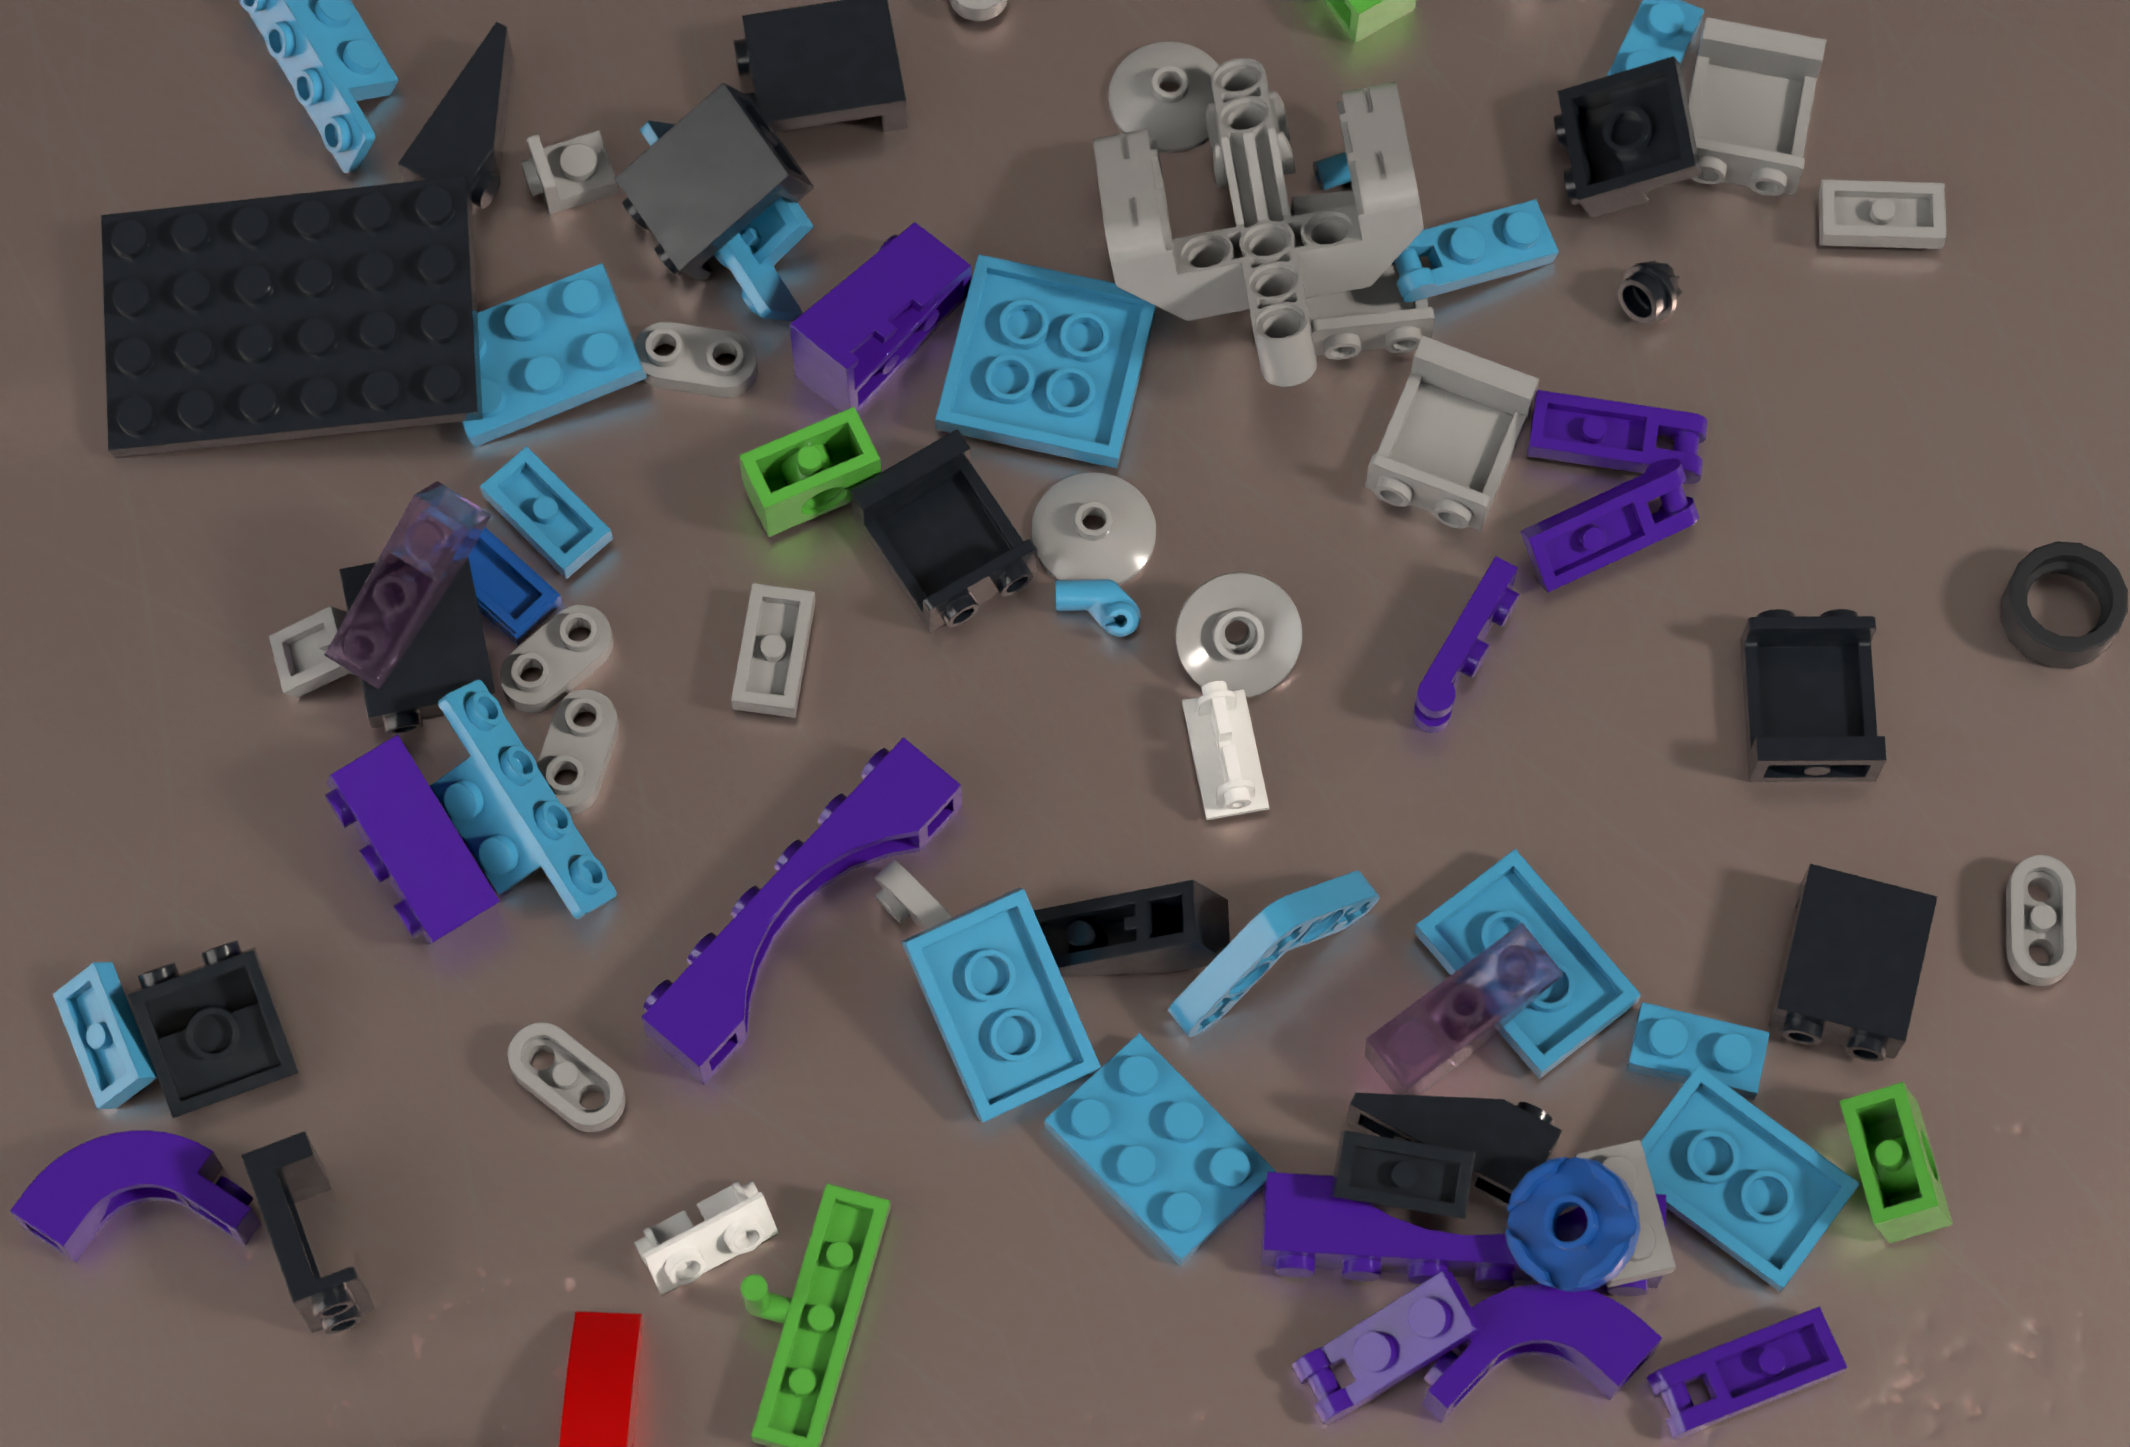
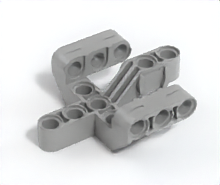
M1237 58L1224 62L1212 73L1211 83L1214 103H1208L1206 112V124L1217 188L1229 186L1236 227L1172 239L1156 137L1150 138L1147 128L1093 139L1106 241L1116 287L1186 321L1250 310L1261 373L1264 379L1270 384L1280 387L1295 386L1311 378L1317 368L1306 299L1371 287L1423 231L1424 225L1397 84L1396 82L1343 91L1341 92L1343 101L1337 102L1355 205L1291 216L1284 175L1296 173L1292 147L1289 144L1290 135L1284 103L1276 91L1269 92L1266 71L1261 63L1249 58Z

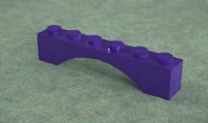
M904 737L891 751L882 748L873 755L861 772L863 781L851 794L846 797L841 793L833 798L818 818V824L821 826L805 843L800 839L791 843L775 864L774 869L777 873L762 889L757 886L748 889L731 911V916L734 917L733 920L718 936L713 932L704 936L692 949L687 958V962L690 964L689 967L674 983L669 979L660 983L646 999L643 1005V1010L646 1012L641 1017L646 1036L703 1085L748 1038L749 1008L758 972L774 940L795 912L822 888L854 869L888 857L920 852L962 807L961 784Z
M1267 1172L1263 1199L1261 1266H1275V1273L1278 1275L1309 1277L1315 1274V1269L1342 1270L1341 1276L1348 1280L1375 1281L1381 1279V1273L1408 1274V1281L1412 1283L1422 1284L1441 1271H1451L1454 1277L1474 1278L1476 1286L1490 1289L1513 1287L1515 1280L1536 1281L1517 1264L1507 1245L1506 1233L1460 1235L1428 1230L1391 1217L1369 1203L1330 1197L1333 1176ZM1656 1194L1666 1229V1195ZM1578 1206L1574 1210L1558 1217L1556 1227L1561 1240L1572 1242L1584 1234L1588 1224L1584 1209ZM1664 1275L1607 1287V1291L1618 1296H1642L1648 1293V1288H1657Z

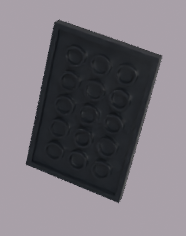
M466 176L101 215L108 451L115 458L483 419L471 184Z

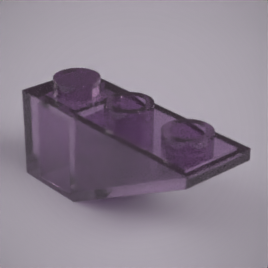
M439 481L414 494L324 655L375 688L380 689L462 568L491 514Z
M1520 923L1367 1037L1365 1057L1394 1094L1421 1095L1462 1064L1563 976V972L1526 926Z

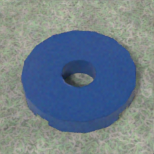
M1579 1157L1549 1159L1529 1171L1511 1194L1507 1211L1510 1212L1507 1220L1508 1229L1505 1228L1507 1245L1519 1267L1540 1284L1570 1293L1597 1289L1617 1277L1634 1255L1641 1230L1638 1203L1625 1180L1604 1164ZM1572 1206H1580L1586 1212L1588 1219L1586 1231L1579 1239L1572 1242H1564L1557 1233L1556 1224L1558 1217L1565 1209Z

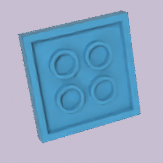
M978 254L935 418V429L949 433L958 429L963 436L1118 469L1157 306L1116 287V284L1112 282Z

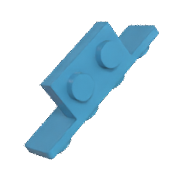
M240 0L242 7L250 14L266 41L268 51L277 60L294 88L297 100L305 107L316 125L327 150L333 154L345 174L357 172L375 140V133L356 101L391 95L399 79L352 1Z
M649 120L640 131L651 146L675 124ZM782 196L716 252L714 256L722 265L731 270L743 289L741 292L742 298L752 312L764 319L794 321L802 314V310L773 266L814 226L799 203L792 202Z
M476 680L442 697L438 701V706L470 754V757L431 784L430 788L498 895L514 887L542 867L570 913L576 919L585 916L617 896L616 889L608 879L604 866L594 857L573 824L570 813L555 796L538 769L535 758L524 747L504 716L501 705L490 694L485 684L481 680Z

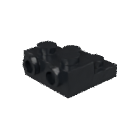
M1675 56L1557 91L1562 114L1554 116V127L1561 148L1564 151H1569L1572 167L1564 170L1565 186L1572 204H1581L1591 218L1649 202V190L1702 175L1681 65Z
M238 940L200 953L204 965L179 974L175 962L138 975L142 988L130 991L128 994L172 1118L299 1073L255 947L241 951Z

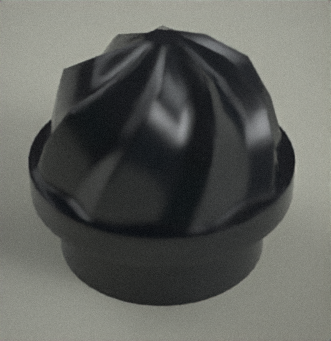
M1649 261L1633 265L1626 271L1623 282L1618 287V299L1623 310L1632 319L1640 323L1664 320L1674 312L1677 299L1682 293L1678 286L1679 276L1674 275L1673 268L1666 263Z

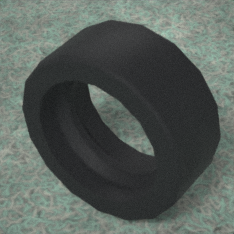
M2057 541L2035 548L2018 563L2001 597V622L2010 642L2026 658L2053 668L2072 669L2093 662L2111 646L2128 613V589L2119 569L2102 552L2082 543ZM2048 574L2069 575L2084 582L2096 594L2101 606V616L2097 625L2086 635L2079 637L2060 636L2045 629L2032 616L2028 607L2027 595L2032 584L2040 577Z

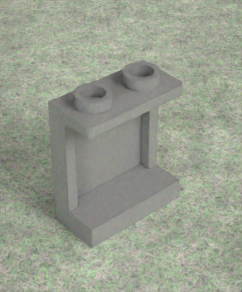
M1706 17L1697 49L1688 98L1702 175L1693 177V180L1703 184L1726 182L1747 186L1754 192L1766 196H1777L1780 194L1795 196L1805 163L1803 155L1816 81L1823 61L1826 39Z
M1353 190L1292 197L1291 216L1355 205ZM1390 265L1371 287L1306 299L1316 356L1325 355V357L1333 360L1348 359L1366 350L1386 348L1387 351L1392 353L1414 351L1417 349L1422 335L1432 339L1435 324L1434 310L1432 307H1428L1427 298L1414 302L1403 301L1396 285L1400 276L1395 265Z
M1422 335L1413 357L1408 380L1377 453L1373 454L1368 465L1365 488L1373 490L1377 497L1391 505L1404 507L1410 504L1432 512L1438 521L1447 526L1464 529L1469 526L1482 531L1533 406L1539 378Z

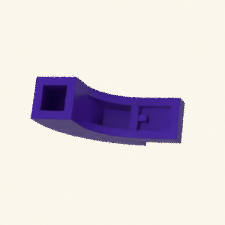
M150 1130L108 1134L82 1143L67 1151L37 1175L10 1210L23 1228L74 1262H77L99 1230L111 1217L129 1206L146 1201H168L185 1206L245 1246L261 1225L252 1208L249 1207L254 1198L248 1192L223 1176L219 1178L216 1184L213 1183L222 1171L223 1166L211 1149L183 1136Z
M1542 1284L1510 1288L1494 1294L1472 1307L1484 1330L1456 1347L1462 1352L1459 1357L1450 1350L1428 1371L1424 1380L1431 1387L1427 1390L1422 1405L1438 1420L1443 1422L1493 1368L1509 1359L1523 1355L1549 1356L1569 1364L1611 1400L1652 1356L1662 1337L1631 1310L1617 1301L1592 1290L1570 1293Z

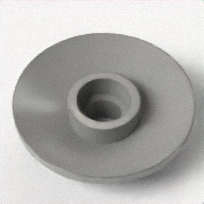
M1157 42L1135 50L1119 64L1110 82L1109 107L1114 122L1122 133L1148 128L1150 138L1156 137L1159 152H1183L1202 145L1209 140L1206 112L1208 103H1214L1211 78L1212 73L1219 65L1204 51L1181 42ZM1170 82L1178 84L1180 88L1175 92H1165L1159 85Z
M1081 473L1056 483L1040 499L1032 518L1031 540L1037 548L1039 562L1055 579H1110L1120 586L1134 578L1149 561L1156 540V522L1146 498L1129 482L1105 473ZM1087 516H1100L1104 519L1105 525L1098 530H1090L1083 525L1082 521Z
M1249 572L1225 573L1201 584L1185 601L1176 623V648L1183 667L1201 687L1209 682L1225 681L1228 690L1237 691L1244 689L1246 698L1253 697L1269 691L1278 685L1294 667L1302 645L1301 619L1295 604L1288 594L1270 579ZM1237 620L1246 623L1248 630L1242 640L1233 642L1226 639L1225 629L1229 623Z

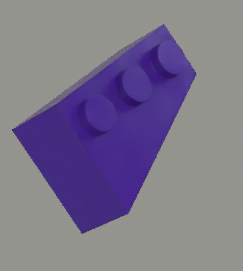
M916 222L901 234L891 236L874 256L789 324L795 377L839 412L855 406L857 413H859L967 298L972 280L971 265Z
M398 735L329 776L326 784L331 791L325 794L329 805L343 827L346 828L353 824L366 846L360 849L359 853L376 881L381 883L388 879L401 901L393 905V908L412 939L423 934L428 943L431 944L500 902Z

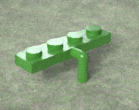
M826 1183L793 1297L789 1298L770 1293L766 1280L760 1275L752 1274L742 1281L741 1293L747 1312L756 1317L784 1324L751 1434L752 1442L769 1447H821L890 1212V1200Z

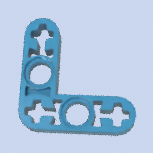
M1354 871L1276 900L1257 914L1175 999L1168 1009L1169 1013L1188 1037H1194L1220 1020L1286 951L1348 928L1367 914L1378 902L1380 896L1360 871Z

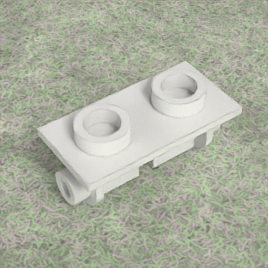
M1225 681L1209 682L1201 688L1203 696L1182 700L1206 820L1269 810L1244 689L1230 691Z
M736 1181L724 1190L697 1203V1207L705 1221L696 1226H693L684 1210L651 1228L648 1227L643 1230L645 1237L634 1242L643 1262L648 1266L661 1296L681 1285L694 1282L703 1273L739 1254H745L756 1249L762 1242L779 1234L765 1198L758 1191L753 1181L742 1186Z

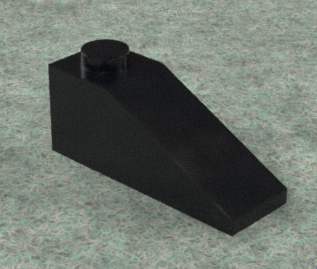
M496 21L398 163L403 182L466 176L471 184L472 216L479 207L485 209L490 205L498 192L501 181L500 170L513 60L506 26Z
M1195 880L1033 910L1062 977L1171 973L1205 967L1230 943L1228 899Z
M1355 1093L1349 1104L1346 1122L1370 1135L1475 1152L1470 1188L1507 1208L1512 1192L1524 1176L1550 1159L1562 1133L1561 1129L1552 1125V1117L1539 1107L1527 1102H1518L1516 1106L1504 1099Z

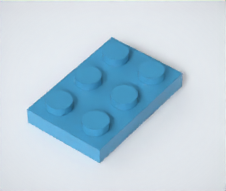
M602 263L477 313L483 419L462 421L469 441L475 448L647 378L611 280Z
M1516 849L1415 926L1414 933L1538 1079L1546 1075L1637 1004L1641 997L1639 991Z
M1018 887L901 941L979 1121L986 1122L1101 1068L1024 888Z
M1140 1033L1044 1119V1127L1180 1266L1264 1189L1267 1172H1276Z
M1699 1064L1641 1141L1655 1194L1666 1195V1208L1779 1292L1784 1289L1860 1185L1858 1181Z

